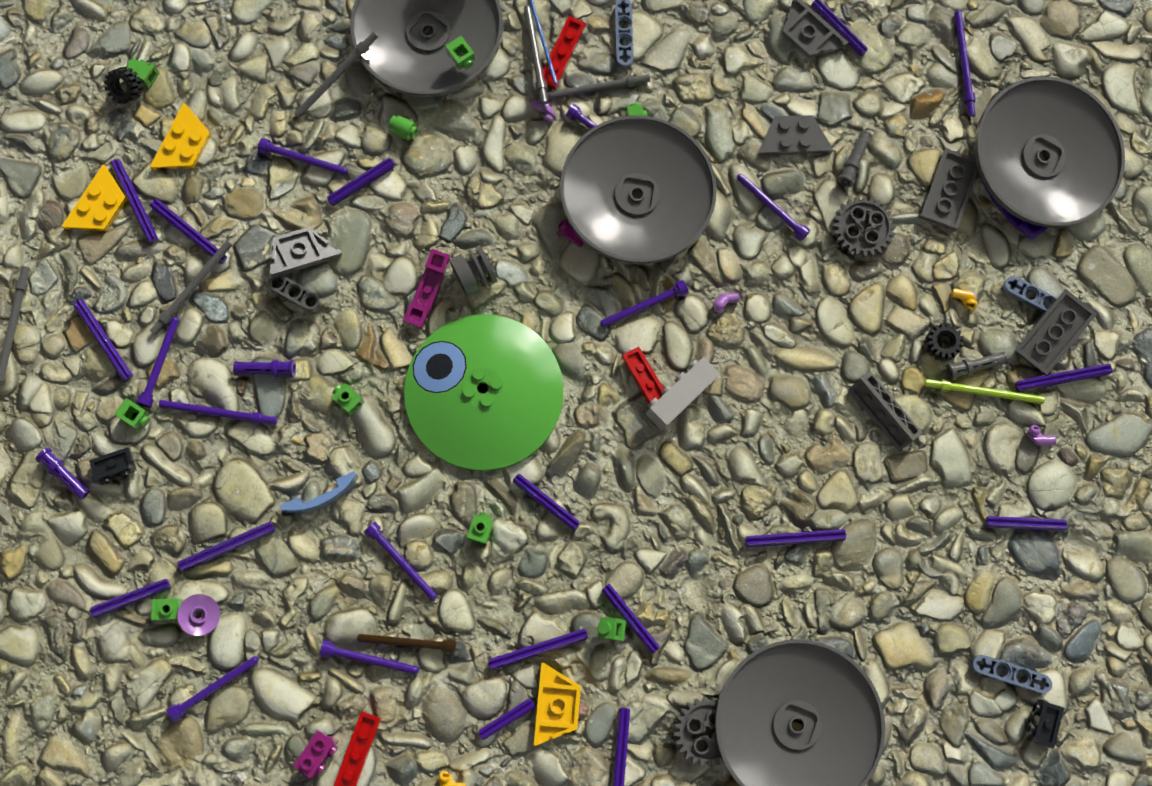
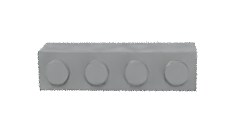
M704 357L699 362L695 359L687 367L689 371L686 374L682 372L674 380L676 384L674 386L668 385L661 392L663 396L659 400L655 397L647 405L649 410L645 414L662 431L720 375Z

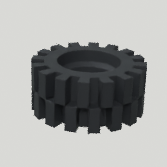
M120 67L109 71L105 76L107 79L104 81V84H107V87H104L105 91L109 90L107 95L109 97L113 96L111 100L117 101L118 104H126L137 100L141 96L139 94L143 91L139 89L143 87L142 83L139 84L141 78L136 77L138 73L136 71L132 72V68ZM120 78L126 83L127 92L121 88Z
M941 323L939 326L936 325L926 335L925 345L927 347L925 349L931 352L929 354L931 357L934 355V359L938 360L940 358L941 361L951 360L962 350L961 347L964 346L962 340L964 337L960 336L962 333L960 330H955L957 328L955 325L950 327V323L946 325ZM941 335L949 337L951 347L948 349L939 347L937 343L938 337Z

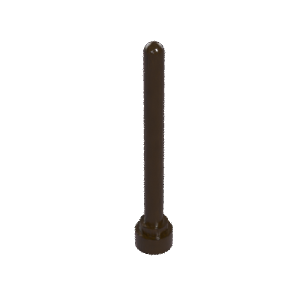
M359 634L357 636L359 642L437 649L445 652L446 655H454L456 650L455 638L432 641Z

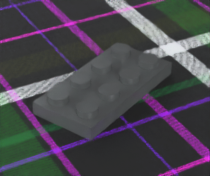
M948 148L944 149L919 218L953 231L958 229L978 174L975 158Z
M1064 289L1013 351L1043 375H1047L1097 313L1067 289Z

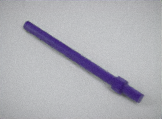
M962 11L954 12L965 91L963 95L964 104L967 106L968 117H975L974 103L976 99L975 93L972 91Z
M167 400L159 401L160 408L252 421V424L258 425L262 423L277 425L278 417L265 416L259 412L252 414Z

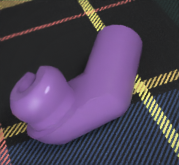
M533 99L531 101L530 107L542 111L545 114L543 116L544 121L551 123L553 118H555V112L549 104L541 105L539 100Z
M720 294L713 302L714 311L722 313L727 303H739V294Z
M1032 425L1028 429L1027 435L1036 445H1056V437L1054 435L1043 436L1036 425Z

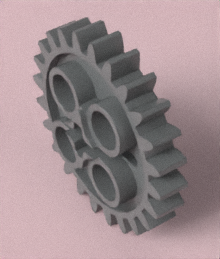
M865 196L862 197L861 201H859L858 197H855L853 202L848 199L846 205L842 204L840 206L841 210L838 209L835 214L837 216H834L832 220L835 222L832 225V229L836 230L833 236L839 237L836 243H843L840 249L842 250L847 247V254L853 251L854 257L861 253L863 259L867 253L872 258L874 252L880 255L881 249L885 251L888 248L887 245L892 243L891 238L895 236V233L892 231L896 228V225H892L895 218H889L892 211H885L887 205L879 206L880 200L873 203V197L866 201ZM866 212H869V216L865 224L866 230L862 235V242L860 243L858 240L863 229L862 224L865 220ZM853 213H858L861 218H855ZM871 218L878 219L880 224H875ZM848 231H854L856 236L849 235ZM867 236H872L875 239V241H869L867 239Z
M702 697L701 703L695 698L694 705L690 702L686 703L687 710L680 708L683 713L682 716L676 715L680 722L673 724L674 727L678 728V731L673 732V735L679 736V739L674 743L682 745L678 751H686L684 754L685 759L692 756L691 763L693 764L699 759V766L702 767L705 761L708 767H712V761L716 765H720V758L722 759L716 742L715 730L708 732L709 736L701 734L690 739L691 735L706 731L705 727L715 728V723L711 724L709 721V715L712 712L716 713L717 703L715 704V698L711 697L709 703L706 697ZM696 719L698 728L692 731L689 728V723L691 720ZM699 740H704L705 748L702 751H698L696 748V743Z

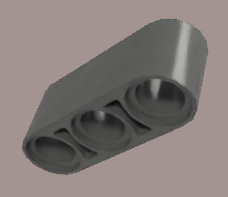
M283 275L275 278L269 277L268 286L278 297L312 315L318 314L322 310L323 304L314 292ZM277 282H283L280 288H274ZM294 291H300L297 297H291ZM311 300L317 301L313 307H308V303Z

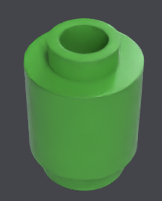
M393 116L390 119L388 129L392 134L408 141L416 137L418 128L415 122L401 116Z

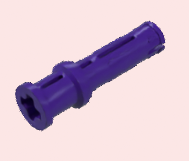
M274 359L271 362L235 361L233 371L234 374H271L273 377L288 375L294 378L296 375L295 360L282 362L278 361V359Z
M45 448L36 456L35 460L38 463L41 462L48 469L47 472L49 474L55 475L78 500L84 499L90 491L64 467V461L58 459L52 453L51 448Z

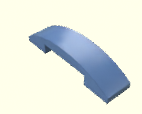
M352 471L336 479L339 487L305 503L297 497L280 505V509L288 513H303L325 507L342 497L359 478L358 474Z

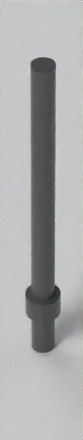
M525 6L524 13L537 81L535 83L536 92L539 93L540 104L546 105L548 104L546 94L548 88L543 77L531 6Z
M373 31L364 41H360L355 51L315 90L294 114L300 118L362 54L365 55L369 47L379 36Z
M631 75L626 76L625 79L546 92L547 99L628 86V88L635 87L636 84L650 82V75L636 77Z
M226 240L167 311H163L160 314V319L150 329L154 335H157L165 324L168 325L171 322L172 316L232 247L231 243Z
M26 266L21 267L19 280L15 283L14 289H16L0 357V382H4L24 291L26 292L28 288L27 278L30 268Z

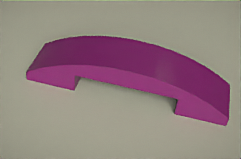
M431 249L425 264L426 269L414 299L409 304L403 319L404 322L420 328L423 327L443 282L450 259L449 254Z

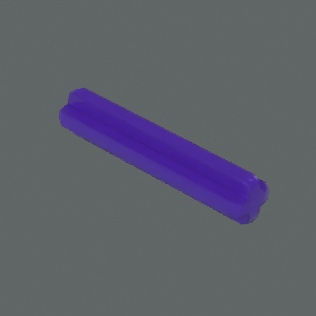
M527 699L478 731L481 739H487L533 710L535 705L532 700Z

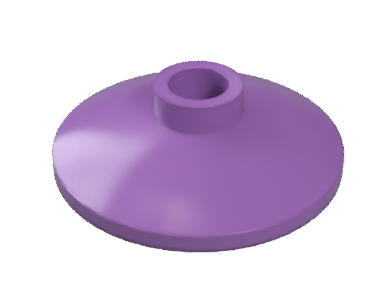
M194 594L187 597L180 604L177 612L180 627L186 633L194 636H202L211 632L217 626L220 618L218 604L213 598L205 594ZM196 611L201 612V617L198 619L194 617Z

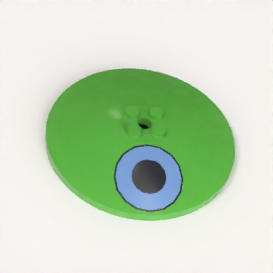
M472 315L454 320L432 333L419 347L406 374L404 388L405 407L410 424L416 435L438 458L467 470H499L527 459L542 447L550 437L562 410L563 380L560 367L552 350L532 329L518 321L503 316ZM480 384L489 386V390L484 394L479 393L477 388Z

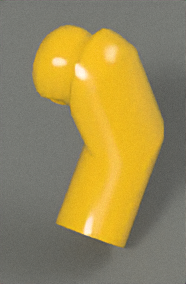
M956 288L952 289L951 298L961 299L968 310H975L977 308L978 302L972 292Z
M442 771L438 776L440 786H466V783H455L447 771Z

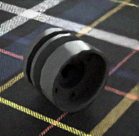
M480 245L475 247L476 257L470 249L468 250L469 260L467 261L461 254L449 259L456 278L467 297L479 291L478 281H481L484 287H488L486 277L489 278L492 284L497 283L495 268L488 254L483 251Z

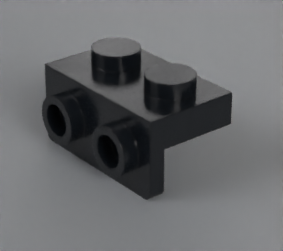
M129 447L89 460L93 472L91 480L99 485L109 484L112 482V479L117 477L120 479L132 475V472L137 471L131 448Z
M1037 700L1032 708V723H1029L1027 727V740L1054 749L1064 707L1049 703L1046 700Z

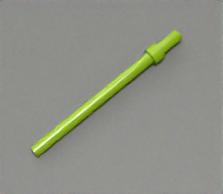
M925 379L924 383L925 387L937 388L943 392H949L950 390L1044 404L1045 401L1044 396L951 383L950 380L944 379L941 381Z

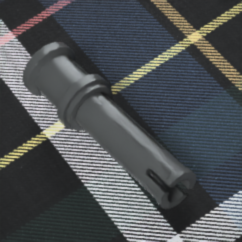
M864 130L860 132L849 160L845 161L842 174L838 176L837 180L842 185L848 187L854 185L856 173L861 169V159L872 137L870 132L865 131L864 133Z
M1005 352L971 361L963 359L960 363L946 364V373L948 378L953 381L956 377L964 375L968 377L973 372L1007 364L1008 357Z

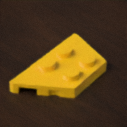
M185 103L182 104L150 165L153 170H158V168H195L211 137L210 132Z
M105 165L101 166L62 224L63 228L67 230L76 228L87 231L93 229L107 231L126 203L127 198Z
M541 663L534 745H539L574 731L578 727L581 686L545 663Z

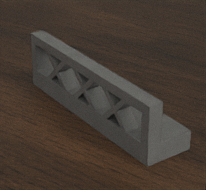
M872 372L862 377L848 389L899 451L923 433Z

